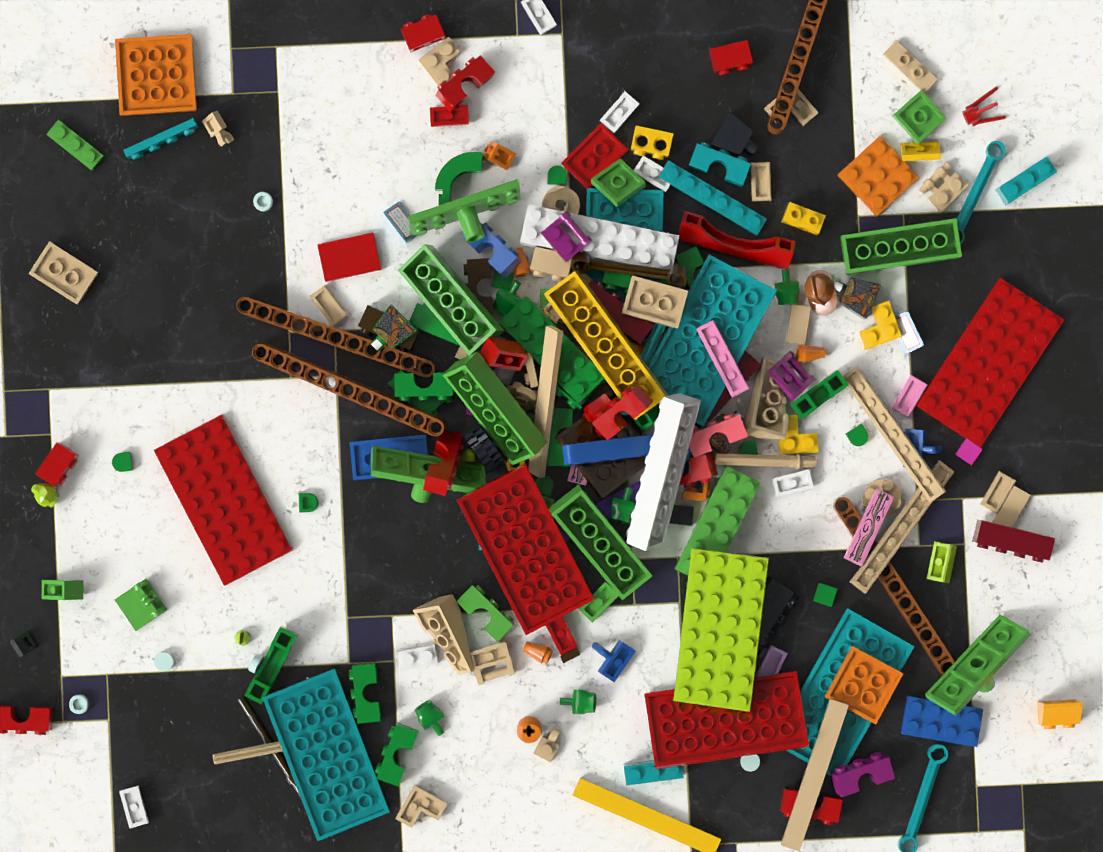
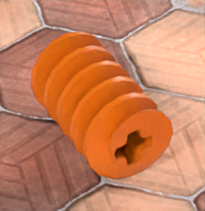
M525 716L519 721L517 726L519 739L525 743H534L539 739L541 723L537 718ZM530 725L531 729L535 730H532L531 733H527V730L524 729H527V726Z

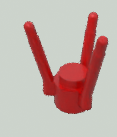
M997 86L971 105L965 107L966 110L962 111L967 125L972 124L974 127L978 124L1006 118L1003 115L979 120L982 117L981 113L997 106V102L978 109V107L974 108L998 90Z

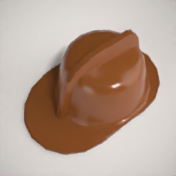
M824 270L812 272L804 286L810 307L816 314L821 316L829 315L837 306V294L833 278Z

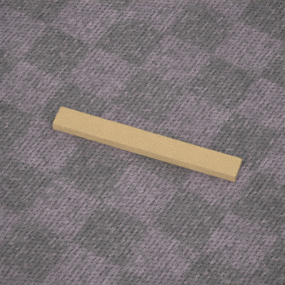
M552 325L546 326L534 418V425L542 433L547 443L535 456L529 458L528 466L529 472L538 478L545 477L563 331Z
M856 366L843 375V378L849 385L847 387L928 501L931 503L946 492L945 488L859 367Z
M940 460L931 469L943 487L954 473L952 469ZM919 487L866 558L863 565L850 580V583L864 594L868 592L931 505Z
M833 699L829 700L781 846L800 852L849 706L848 704Z

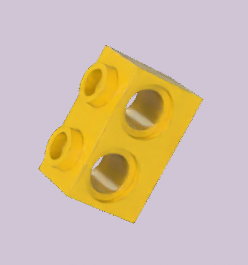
M636 126L631 150L634 151L635 155L645 156L646 153L653 155L652 158L664 160V157L668 158L673 133ZM644 137L648 143L646 146L641 147L637 144V139ZM658 141H663L666 144V149L660 151L656 148L655 144Z
M789 202L781 222L818 235L826 215Z

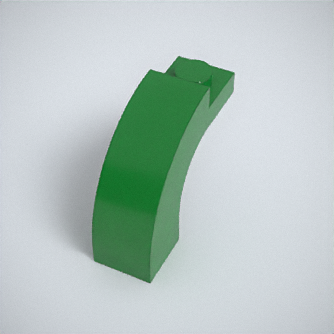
M482 152L459 154L442 167L435 183V191H442V194H439L438 205L451 202V187L460 175L465 173H482Z

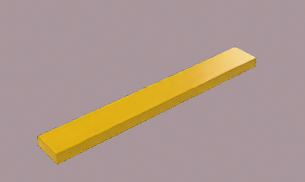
M583 778L579 779L572 795L701 852H716L721 838Z

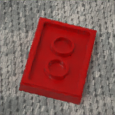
M601 123L561 164L587 189L593 186L591 183L593 177L619 160L628 149Z
M373 232L317 244L325 282L382 270Z

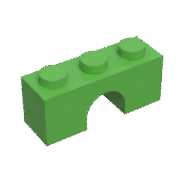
M472 585L456 602L469 615L478 608L486 609L491 618L484 629L498 642L514 626L512 623L514 619L507 612L501 613L498 610L500 607L498 603L493 599L489 601L484 596L486 592L479 585L476 587Z

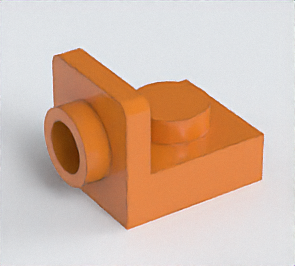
M490 142L484 148L482 159L490 161L508 171L516 153L499 143Z
M708 482L703 483L702 493H698L699 489L687 488V491L682 492V499L705 502L706 498L710 497L711 487L707 486Z

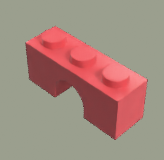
M732 413L723 417L725 420L723 422L717 423L715 420L705 424L707 427L705 429L699 430L698 427L694 428L689 445L693 458L712 451L709 440L716 432L723 433L727 437L729 444L748 437L740 415L735 416Z

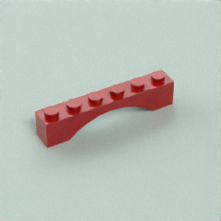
M684 211L678 232L679 241L785 270L789 268L796 242L778 236L762 240L737 238L720 231L710 224L704 216Z

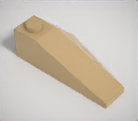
M762 357L743 425L749 436L759 439H785L789 423L785 407L787 402L781 387L767 373L778 362L771 358Z
M453 594L438 597L415 608L413 612L421 628L425 632L428 630L434 638L432 642L435 646L439 645L445 652L444 657L457 674L473 672L461 610Z

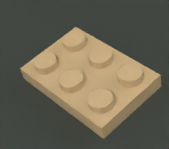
M49 241L29 274L79 305L97 277L98 272Z
M632 276L622 314L678 329L688 291Z

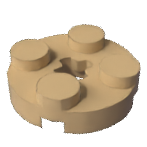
M557 186L551 188L543 197V208L561 211L555 207L558 205L557 201L561 200L562 203H566L563 212L568 211L578 215L580 201L573 190L564 186Z
M513 382V385L506 387L525 413L526 410H532L531 413H535L537 390L524 387L520 382Z
M878 479L869 483L863 495L865 509L875 489H879L894 497L885 517L893 515L901 506L902 496L898 486L890 480Z

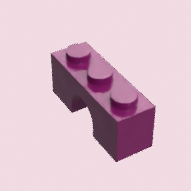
M876 752L871 754L869 758L856 759L852 764L835 767V770L830 771L835 793L844 797L858 792V780L865 773H869L870 780L877 785L895 779L889 757L884 753Z

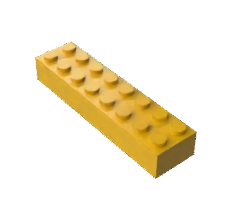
M574 271L544 293L545 297L619 398L622 396L621 392L628 386L632 388L638 384L653 400L649 407L638 415L635 420L659 404L663 397L669 396L579 271Z

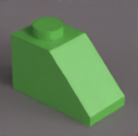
M42 580V599L83 600V580Z

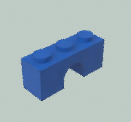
M486 222L484 224L481 223L485 237L477 242L468 244L479 254L485 248L493 247L495 251L488 262L503 278H506L521 263L517 258L519 254L512 247L508 249L504 245L506 241L500 235L495 237L491 233L493 229Z

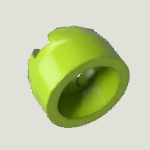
M464 449L461 454V461L476 462L474 450Z
M240 630L235 634L237 644L246 645L250 642L251 636L248 631ZM241 633H244L243 643L240 642Z

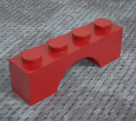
M446 430L445 433L438 436L434 455L443 462L429 464L423 487L424 491L446 496L447 489H452L454 481L452 477L456 475L465 444L461 442L463 434Z

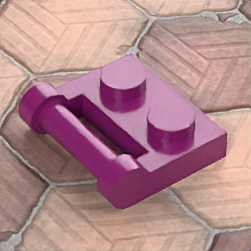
M568 211L564 212L541 232V235L565 263L592 241L590 236H586L571 219V214ZM563 222L581 241L578 245L560 226Z
M791 350L767 371L791 400H794L816 380L795 359L794 353ZM787 361H788V362L790 363V365L797 371V373L804 379V382H803V381L797 376V374L790 368V366L786 363Z

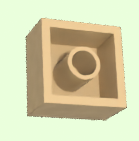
M535 247L530 272H533L535 277L544 278L546 275L551 276L553 281L560 282L569 276L572 259L565 263L556 251Z

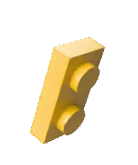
M939 141L920 142L919 144L916 142L900 143L902 161L941 159Z

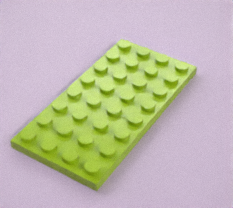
M699 548L691 549L673 701L751 711L769 558Z

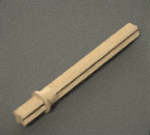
M717 453L714 458L716 465L795 467V469L815 468V464H817L816 457L800 456L799 454L784 456Z
M278 741L213 754L214 764L282 752L283 750Z

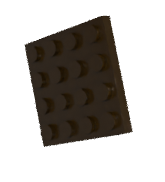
M615 393L612 396H610L609 399L612 400L615 397H619ZM621 414L627 426L609 440L645 436L647 434L641 431L630 414ZM585 416L555 437L561 447L570 444L604 440L597 435L595 426ZM647 456L576 464L575 466L598 497L602 499L644 468Z

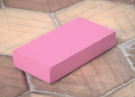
M910 375L891 408L909 418L928 384Z

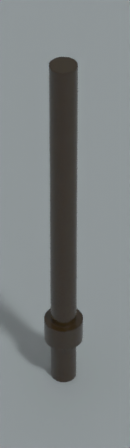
M243 696L237 700L264 743H273L245 697ZM280 752L272 753L286 775L289 785L292 784L299 795L287 762Z

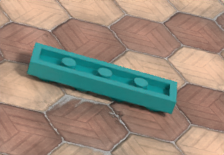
M192 118L123 151L128 159L136 160L142 157L143 153L148 150L153 152L160 149V145L163 143L171 144L177 141V137L183 134L185 136L196 132L195 129L198 128L195 119Z

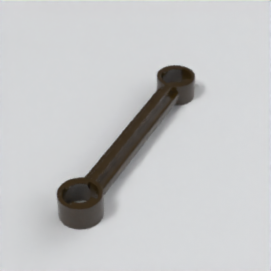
M586 252L577 253L573 257L571 265L572 269L579 271L580 274L588 273L592 269L666 279L669 284L675 287L684 286L688 277V270L682 265H673L670 269L626 264L592 259L591 255ZM577 261H583L585 263L579 264ZM673 274H679L681 276L675 277L673 276Z

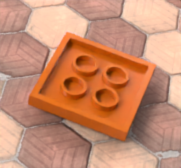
M881 136L874 140L837 175L876 217L919 178Z
M851 646L824 697L848 704V710L877 724L903 673Z

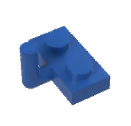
M905 429L906 435L923 459L925 453L935 454L943 451L940 445L925 446L926 430Z
M621 640L617 642L611 652L597 642L592 644V648L606 658L598 672L613 682L617 680L636 652Z

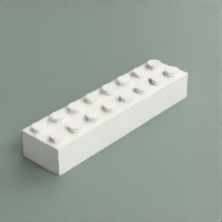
M528 204L520 245L555 251L541 235V232L564 212ZM570 213L571 219L586 236H590L592 239L580 251L590 254L592 259L670 269L673 266L679 235ZM565 222L560 225L576 245L581 242Z
M682 393L665 396L661 400L659 405L660 413L654 424L655 432L650 440V451L645 459V471L640 479V490L636 494V506L632 511L631 525L626 533L627 544L644 551L663 546L701 400Z

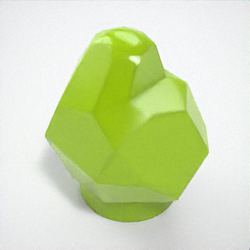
M34 484L31 488L38 504L44 507L49 506L52 508L60 496L51 484Z

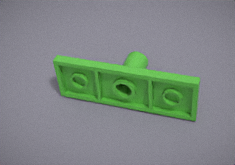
M516 179L408 216L412 236H421L429 230L442 229L446 224L459 220L466 241L468 243L477 242L485 237L477 214L487 210L495 211L505 204L512 205L517 203L521 199L519 182Z
M373 445L371 449V476L413 483L411 497L417 502L425 503L429 501L432 493L423 490L429 464L441 463L443 461L435 456ZM460 461L456 475L452 477L454 478L452 489L448 490L469 493L486 484L485 465Z
M999 615L925 694L927 699L956 716L978 691L985 693L995 687L993 675L1030 636L1029 630Z

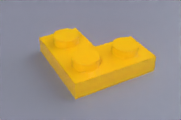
M890 301L871 307L877 326L859 332L865 350L902 337Z
M789 415L786 438L779 439V454L818 453L817 433L798 434L797 415Z

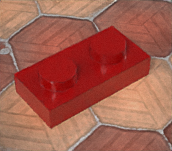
M459 105L451 112L445 106L429 107L431 127L469 125L468 105Z
M563 616L546 625L560 655L578 647Z

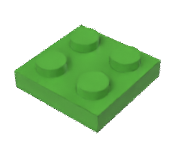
M922 90L892 115L917 144L946 119L945 115Z
M621 159L591 179V183L616 207L639 192L646 185V182Z

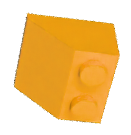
M1076 699L1038 701V724L1044 726V729H1056V725H1063V728H1074L1075 724H1080L1082 702Z

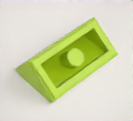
M934 541L927 579L950 583L957 546Z

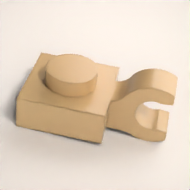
M218 111L212 112L202 121L210 136H216L221 147L234 140L233 136L224 130L227 126Z
M553 727L548 738L542 736L533 754L551 762L559 747L555 740L560 733V729Z

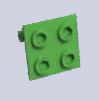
M147 578L115 599V602L135 631L167 611V608Z

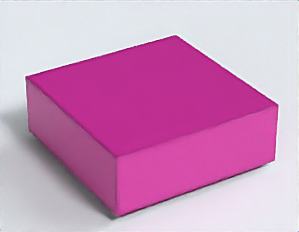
M965 439L955 455L972 465L982 449L970 440Z

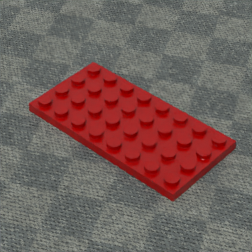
M999 278L917 402L916 407L965 439L981 447L1064 319L1002 278Z
M223 415L153 450L224 586L293 551Z
M526 464L456 499L525 635L594 600Z
M796 671L755 677L750 712L673 701L675 689L644 694L655 769L809 747Z

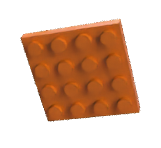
M192 34L115 39L120 116L197 111Z

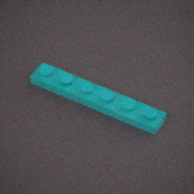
M669 160L658 177L756 236L767 220L765 217Z

